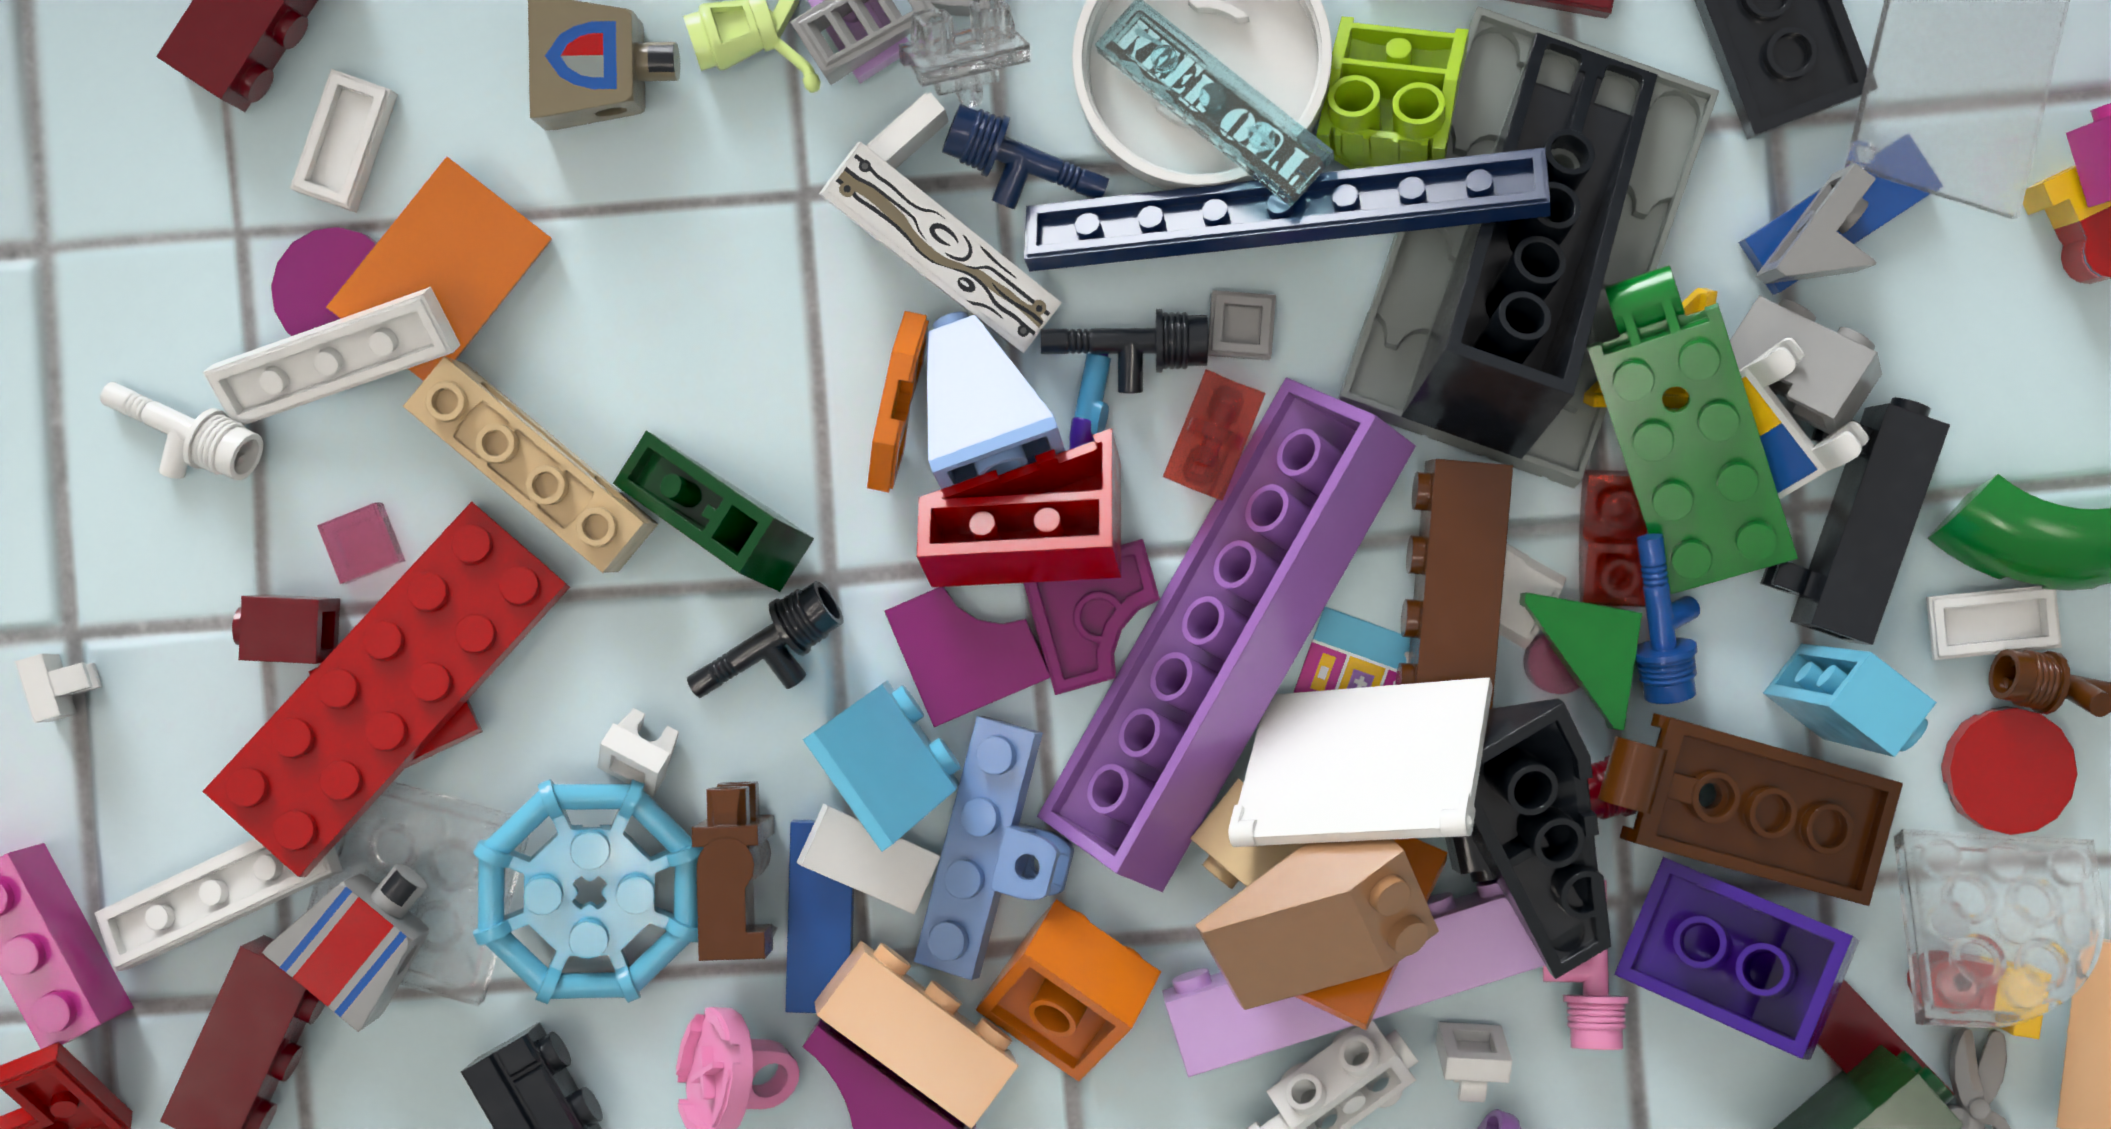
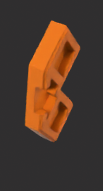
M909 311L904 312L891 352L872 441L867 488L889 493L890 489L894 487L905 451L910 406L924 362L929 320H926L927 315Z

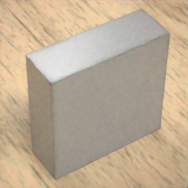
M1213 290L1211 293L1208 329V356L1270 360L1272 355L1276 295Z

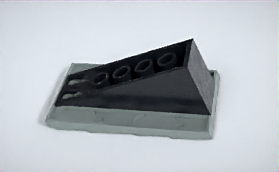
M1478 6L1468 28L1469 41L1454 108L1446 159L1545 147L1551 216L1396 232L1338 399L1372 413L1388 424L1420 435H1427L1428 438L1479 456H1487L1488 459L1502 464L1513 465L1514 468L1539 477H1547L1548 480L1575 489L1583 479L1607 411V407H1591L1583 403L1584 393L1598 381L1587 345L1598 341L1603 343L1620 337L1609 305L1605 286L1657 269L1719 90Z

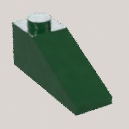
M647 430L613 482L619 489L736 572L778 592H781L814 540L812 536L766 505Z

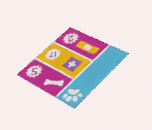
M1324 607L1293 693L1395 685L1399 663H1408L1410 638L1402 637L1400 633Z

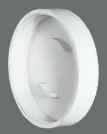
M1087 0L1084 4L1076 27L1072 53L1073 76L1081 107L1093 133L1108 154L1124 169L1151 185L1165 190L1261 180L1265 177L1246 165L1242 160V156L1237 151L1222 143L1207 128L1186 118L1166 95V93L1173 94L1172 92L1147 82L1137 67L1123 64L1107 52L1111 45L1119 42L1118 37L1123 36L1124 30L1130 31L1127 27L1138 15H1144L1195 55L1222 85L1249 101L1275 124L1292 135L1302 146L1320 119L1327 97L1332 65V42L1329 22L1321 0ZM1139 27V31H1135L1136 37H1140L1139 39L1143 38L1159 48L1165 47L1163 44L1147 36ZM1251 128L1246 129L1254 138L1260 139L1266 148L1273 151L1276 150L1268 139L1260 136Z

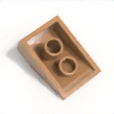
M1393 839L1304 844L1195 925L1235 999L1244 1010L1385 972L1406 956L1416 953L1427 940L1439 932L1406 853Z

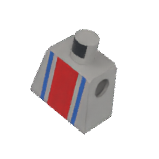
M400 863L395 864L379 885L361 873L355 875L332 889L274 939L262 953L359 1032L377 1020L386 1010L429 934L427 925L409 911L427 889V883L417 872Z

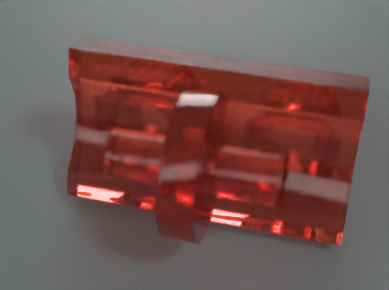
M1206 369L1162 478L1223 501L1266 393Z

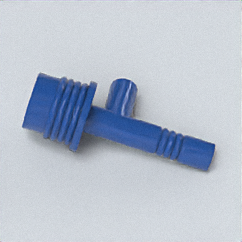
M1659 533L1645 534L1637 537L1643 578L1642 582L1644 584L1643 590L1650 640L1637 645L1635 660L1637 662L1639 681L1643 683L1644 698L1647 702L1654 704L1680 703L1692 699L1696 695L1694 677L1697 675L1695 654L1698 651L1697 643L1694 640L1676 637L1675 630L1697 618L1700 614V606L1697 600L1691 596H1683L1671 602L1663 535Z

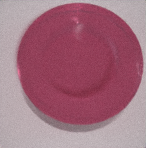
M1543 633L1537 635L1526 648L1523 659L1524 670L1531 683L1537 688L1553 694H1567L1580 688L1581 686L1576 684L1549 646L1551 643Z

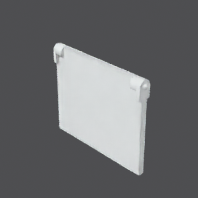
M1490 677L1275 694L1259 722L1238 805H1234L1229 825L1231 845L1233 847L1471 836L1476 812L1474 807L1493 689Z

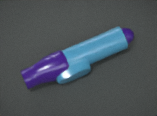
M1108 354L1086 355L1075 415L1071 420L1069 450L1094 441V434L1105 431L1109 406L1103 402L1111 363V358L1108 357Z

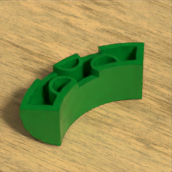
M1999 474L1968 493L1927 538L1948 555L1965 565L2000 580L2008 577L2026 583L2042 585V589L2066 591L2094 589L2111 583V508L2081 509L2051 503L2028 494Z

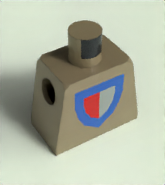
M528 0L530 118L544 130H559L641 114L645 111V81H679L680 54L677 42H644L643 23L632 10L575 0Z

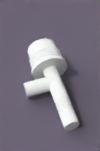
M116 382L108 383L101 392L100 401L103 405L167 434L159 473L163 476L174 479L184 478L187 466L189 465L195 469L208 470L216 475H225L234 480H242L254 471L260 461L263 452L262 437L248 430L242 423L232 420L220 409L210 408L194 419Z

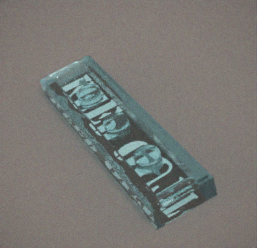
M1134 0L1095 43L1097 51L1102 57L1289 207L1299 199L1334 160V152L1330 147L1143 0Z

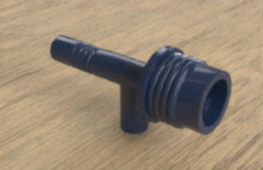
M959 104L946 136L942 153L959 159L961 164L971 165L972 168L977 167V170L981 171V175L985 177L989 175L995 160L1004 163L1005 167L992 201L1015 209L1029 174L1051 183H1057L1058 186L1068 187L1069 190H1074L1076 193L1091 199L1103 197L1109 178L1087 169H1081L1080 166L1076 167L1075 164L1070 165L1069 162H1064L1063 159L1006 137L1005 134L1010 121L1009 116L996 117L995 114L990 115L988 111L984 112L983 109L977 111Z

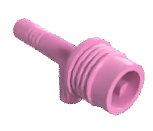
M1604 880L1607 902V880ZM1608 949L1557 979L1550 974L1546 966H1543V982L1583 983V995H1563V1002H1568L1567 1007L1569 1008L1567 1009L1569 1014L1567 1016L1569 1021L1567 1026L1570 1028L1571 1048L1595 1050L1623 1049V1029L1626 1028L1624 1023L1626 1021L1624 1017L1626 1012L1623 1009L1626 1008L1625 1004L1629 1003V997L1609 995Z

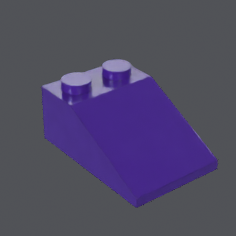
M1663 857L1614 975L1798 1058L1811 1060L1860 940L1848 933Z

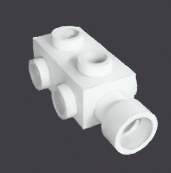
M1371 1020L1367 1031L1355 1025L1348 1027L1334 1038L1330 1046L1312 1059L1299 1063L1287 1070L1280 1082L1266 1091L1280 1113L1262 1126L1256 1121L1246 1129H1321L1324 1119L1333 1114L1337 1115L1336 1122L1327 1129H1351L1352 1126L1377 1108H1386L1394 1105L1400 1099L1403 1090L1416 1081L1409 1069L1419 1061L1396 1029L1385 1037L1373 1020ZM1389 1078V1082L1383 1090L1373 1091V1086L1379 1079Z

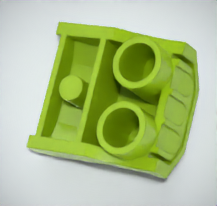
M1341 16L1332 51L1329 88L1316 134L1317 150L1349 169L1446 159L1452 118L1466 59L1469 29L1456 28L1455 33L1354 23V17Z

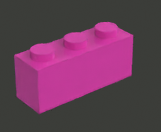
M45 843L13 851L0 857V976L40 1049L57 1042L65 1045L134 1008Z

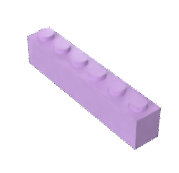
M1496 879L1478 882L1476 884L1477 892L1455 899L1451 892L1439 893L1429 897L1427 904L1439 932L1427 940L1416 953L1406 956L1399 961L1372 1020L1546 966ZM1207 968L1196 969L1178 975L1172 979L1174 987L1162 990L1188 1077L1354 1026L1296 997L1244 1010L1235 999L1222 973L1210 975Z

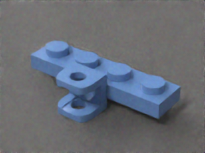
M986 716L976 717L914 962L971 981L980 978L1001 893L1025 900H1038L1059 894L1065 889L1074 854V847L1071 842L1063 836L1028 824L1019 825L1042 732ZM1035 858L1038 860L1040 865L1039 873L1036 871L1034 867Z

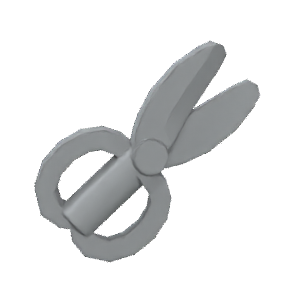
M1963 1027L1958 1029L1954 1036L1950 1051L1949 1076L1957 1099V1105H1949L1947 1107L1964 1124L1962 1129H1985V1124L1992 1125L1993 1129H2011L2005 1118L1990 1108V1104L1996 1097L2003 1082L2007 1063L2005 1036L1996 1029L1989 1032L1978 1063L1972 1031Z

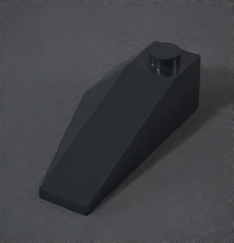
M1559 698L1489 709L1474 803L1476 812L1471 835L1548 971L1555 979L1611 947L1604 876L1598 871L1594 838L1595 835H1599L1597 814L1591 810L1588 779L1593 778L1591 756L1565 703Z

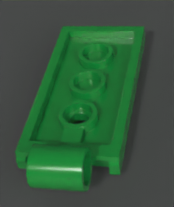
M1670 265L1605 286L1609 305L1620 337L1603 343L1598 341L1589 344L1587 349L1648 533L1663 535L1670 594L1798 559L1718 303L1705 307V310L1686 316ZM1671 387L1685 389L1689 394L1687 403L1677 409L1667 407L1662 401L1666 390Z

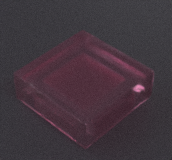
M381 502L372 503L317 525L340 584H349L406 561L384 504Z

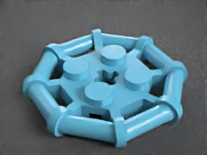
M551 779L539 783V791L487 840H479L473 854L478 858V928L472 932L478 945L485 944L537 993L535 1000L548 1004L550 999L625 998L628 1003L641 998L640 991L690 942H698L697 862L704 847H692V837L643 790L644 784L634 779L631 780L630 784H554ZM618 809L612 824L600 825V827L572 825L566 810ZM550 816L557 832L536 853L530 857L514 850ZM631 816L636 818L667 850L650 856L624 831ZM669 867H675L674 913L655 906V873ZM505 868H510L524 874V908L504 915ZM582 876L590 882L598 876L606 882L601 891L605 900L597 905L591 901L584 905L579 903L575 899L579 891L574 884L575 880ZM649 923L665 929L666 932L630 966L623 948ZM530 925L553 947L555 953L548 968L511 932ZM569 956H578L585 959L609 956L615 972L562 973V970Z

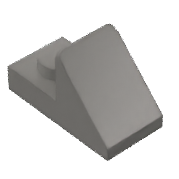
M1856 163L1832 174L1755 277L1764 284L1853 273L1876 265V261L1837 232V230L1842 234L1847 232L1865 212L1869 202L1862 197L1876 178Z

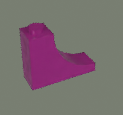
M821 1018L809 1033L802 1047L820 1062L837 1084L848 1108L853 1129H971Z

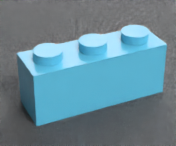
M1803 643L1800 644L1763 692L1764 695L1823 740L1895 757L1899 751H1906L1917 743L1928 726V720L1925 717L1937 703L1872 652Z

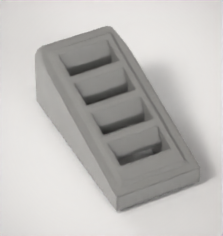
M825 0L790 23L830 85H832L937 17L938 12L931 1L908 0L913 11L902 16L892 0H877L891 22L882 28L878 27L864 5L869 0ZM852 11L868 34V36L859 41L855 39L843 20V17ZM831 25L846 47L835 54L821 34L823 30Z

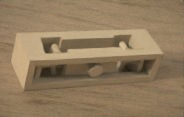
M444 356L403 405L406 410L602 573L619 572L658 525L655 520L464 362Z

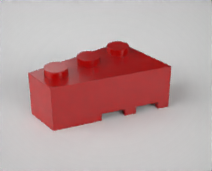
M1112 428L1094 434V441L1056 454L1055 450L1052 449L1035 455L1036 462L1000 475L997 474L996 470L919 497L916 557L931 587L1121 578V462Z

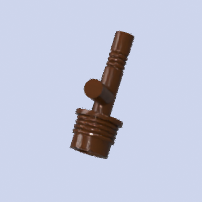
M2005 649L1994 658L1991 664L1989 687L1995 698L2011 701L2014 705L2031 708L2034 712L2046 715L2055 712L2065 699H2068L2096 717H2103L2111 712V682L2071 675L2067 659L2061 653L2052 651L2041 653L2031 650L2020 652Z

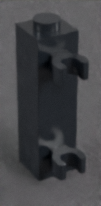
M1897 397L1892 398L1891 402L1887 404L1865 407L1861 421L1857 423L1867 433L1869 440L1866 445L1862 446V451L1858 457L1844 466L1809 568L1785 562L1765 568L1760 584L1799 596L1790 622L1846 642L1873 645L1950 424L1928 417L1931 411L1930 407L1916 401ZM1815 427L1811 440L1819 443L1830 434Z

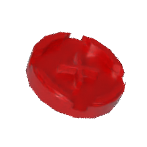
M2009 706L1992 708L1994 710L1985 711L1980 715H1973L1962 722L1948 740L1941 765L1943 783L1948 785V791L1953 798L1949 799L1957 812L1978 827L2009 835L2034 832L2057 819L2072 799L2078 775L2074 749L2062 729L2040 713Z

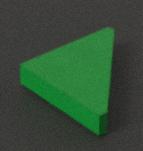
M1527 592L1520 593V605L1529 612L1551 643L1549 646L1576 684L1583 688L1605 719L1607 728L1624 730L1642 613Z

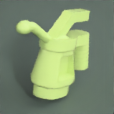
M766 0L703 3L699 6L698 12L684 15L686 27L701 71L717 67L720 71L726 70L763 49L765 52L775 49L803 73L804 78L802 81L804 87L810 93L820 90L821 82L819 76L815 74L811 64L780 39L799 4V0H779L773 12L768 8Z

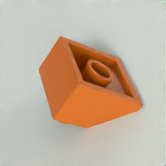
M1056 899L1029 930L978 1004L976 1011L1079 1082L1133 1028L1161 971L1145 961L1134 949L1122 945L1093 925L1082 913L1070 909Z

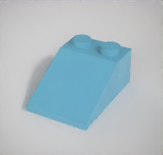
M888 680L803 739L881 852L893 845L957 789L959 781L954 773L961 769L959 762L946 743L940 737L931 743L917 723V721L924 717V713L904 685L894 690Z

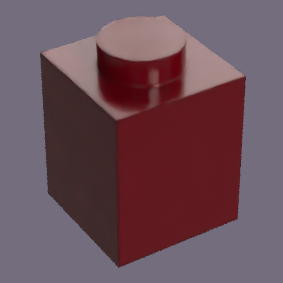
M266 594L241 596V607L236 610L232 622L233 640L236 645H239L238 660L304 664L322 663L338 646L340 598Z

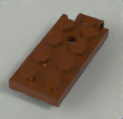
M1656 713L1653 714L1651 726L1661 728L1656 747L1615 736L1598 799L1638 811L1634 827L1622 826L1619 838L1862 905H1870L1903 783ZM1711 783L1715 787L1716 797L1712 804L1703 807L1699 802V793L1705 784Z

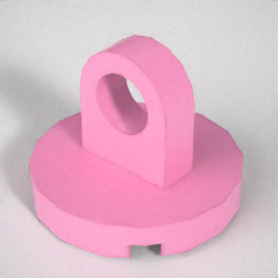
M709 1007L705 1008V1014H696L690 1021L680 1044L676 1075H678L677 1082L686 1083L687 1099H679L678 1109L687 1129H737L741 1124L746 1109L773 1108L784 1102L794 1092L799 1082L800 1070L794 1057L780 1042L767 1039H751L749 1029L740 1013L732 1008ZM768 1064H778L775 1075L768 1082L761 1085H752L756 1073L762 1067Z

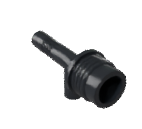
M1156 309L1155 328H1095L1090 330L1083 329V332L1082 329H1071L1070 331L1069 329H1041V354H1069V352L1071 354L1076 352L1081 354L1082 351L1084 354L1088 352L1090 354H1118V392L1142 393L1143 354H1155L1156 373H1162L1163 369L1166 370L1168 367L1169 369H1180L1181 367L1182 369H1187L1188 366H1207L1208 317L1207 315H1188L1186 312H1183L1182 315L1180 312L1176 314L1170 312L1168 314L1167 312L1163 313L1162 309Z
M815 581L802 590L796 589L781 600L776 598L769 603V613L773 623L729 650L727 654H723L722 657H718L717 660L688 676L687 682L692 692L698 698H702L762 659L765 660L786 689H790L800 683L805 678L806 672L785 645L787 644L798 655L804 656L811 651V646L825 639L829 632L844 623L842 612L828 589L822 583Z

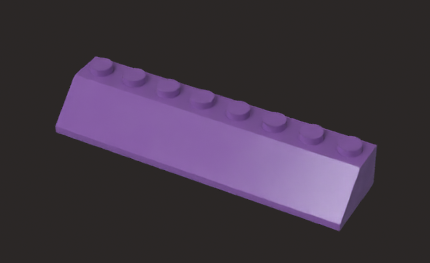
M1286 377L1037 817L1116 874L1163 892L1192 841L1190 838L1205 819L1416 445L1378 416Z

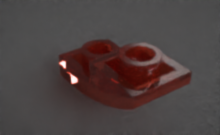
M1585 470L1582 479L1579 526L1580 602L1605 606L1646 607L1637 537L1647 534V527L1628 471Z

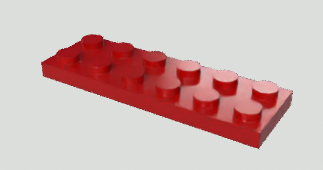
M471 501L202 792L298 877H307L567 592L570 586Z

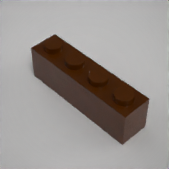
M1432 459L1425 461L1424 472L1415 473L1412 486V509L1421 510L1419 536H1410L1406 555L1407 573L1415 574L1413 599L1404 600L1401 614V636L1410 638L1408 663H1399L1395 685L1490 677L1493 689L1489 709L1493 708L1513 465Z

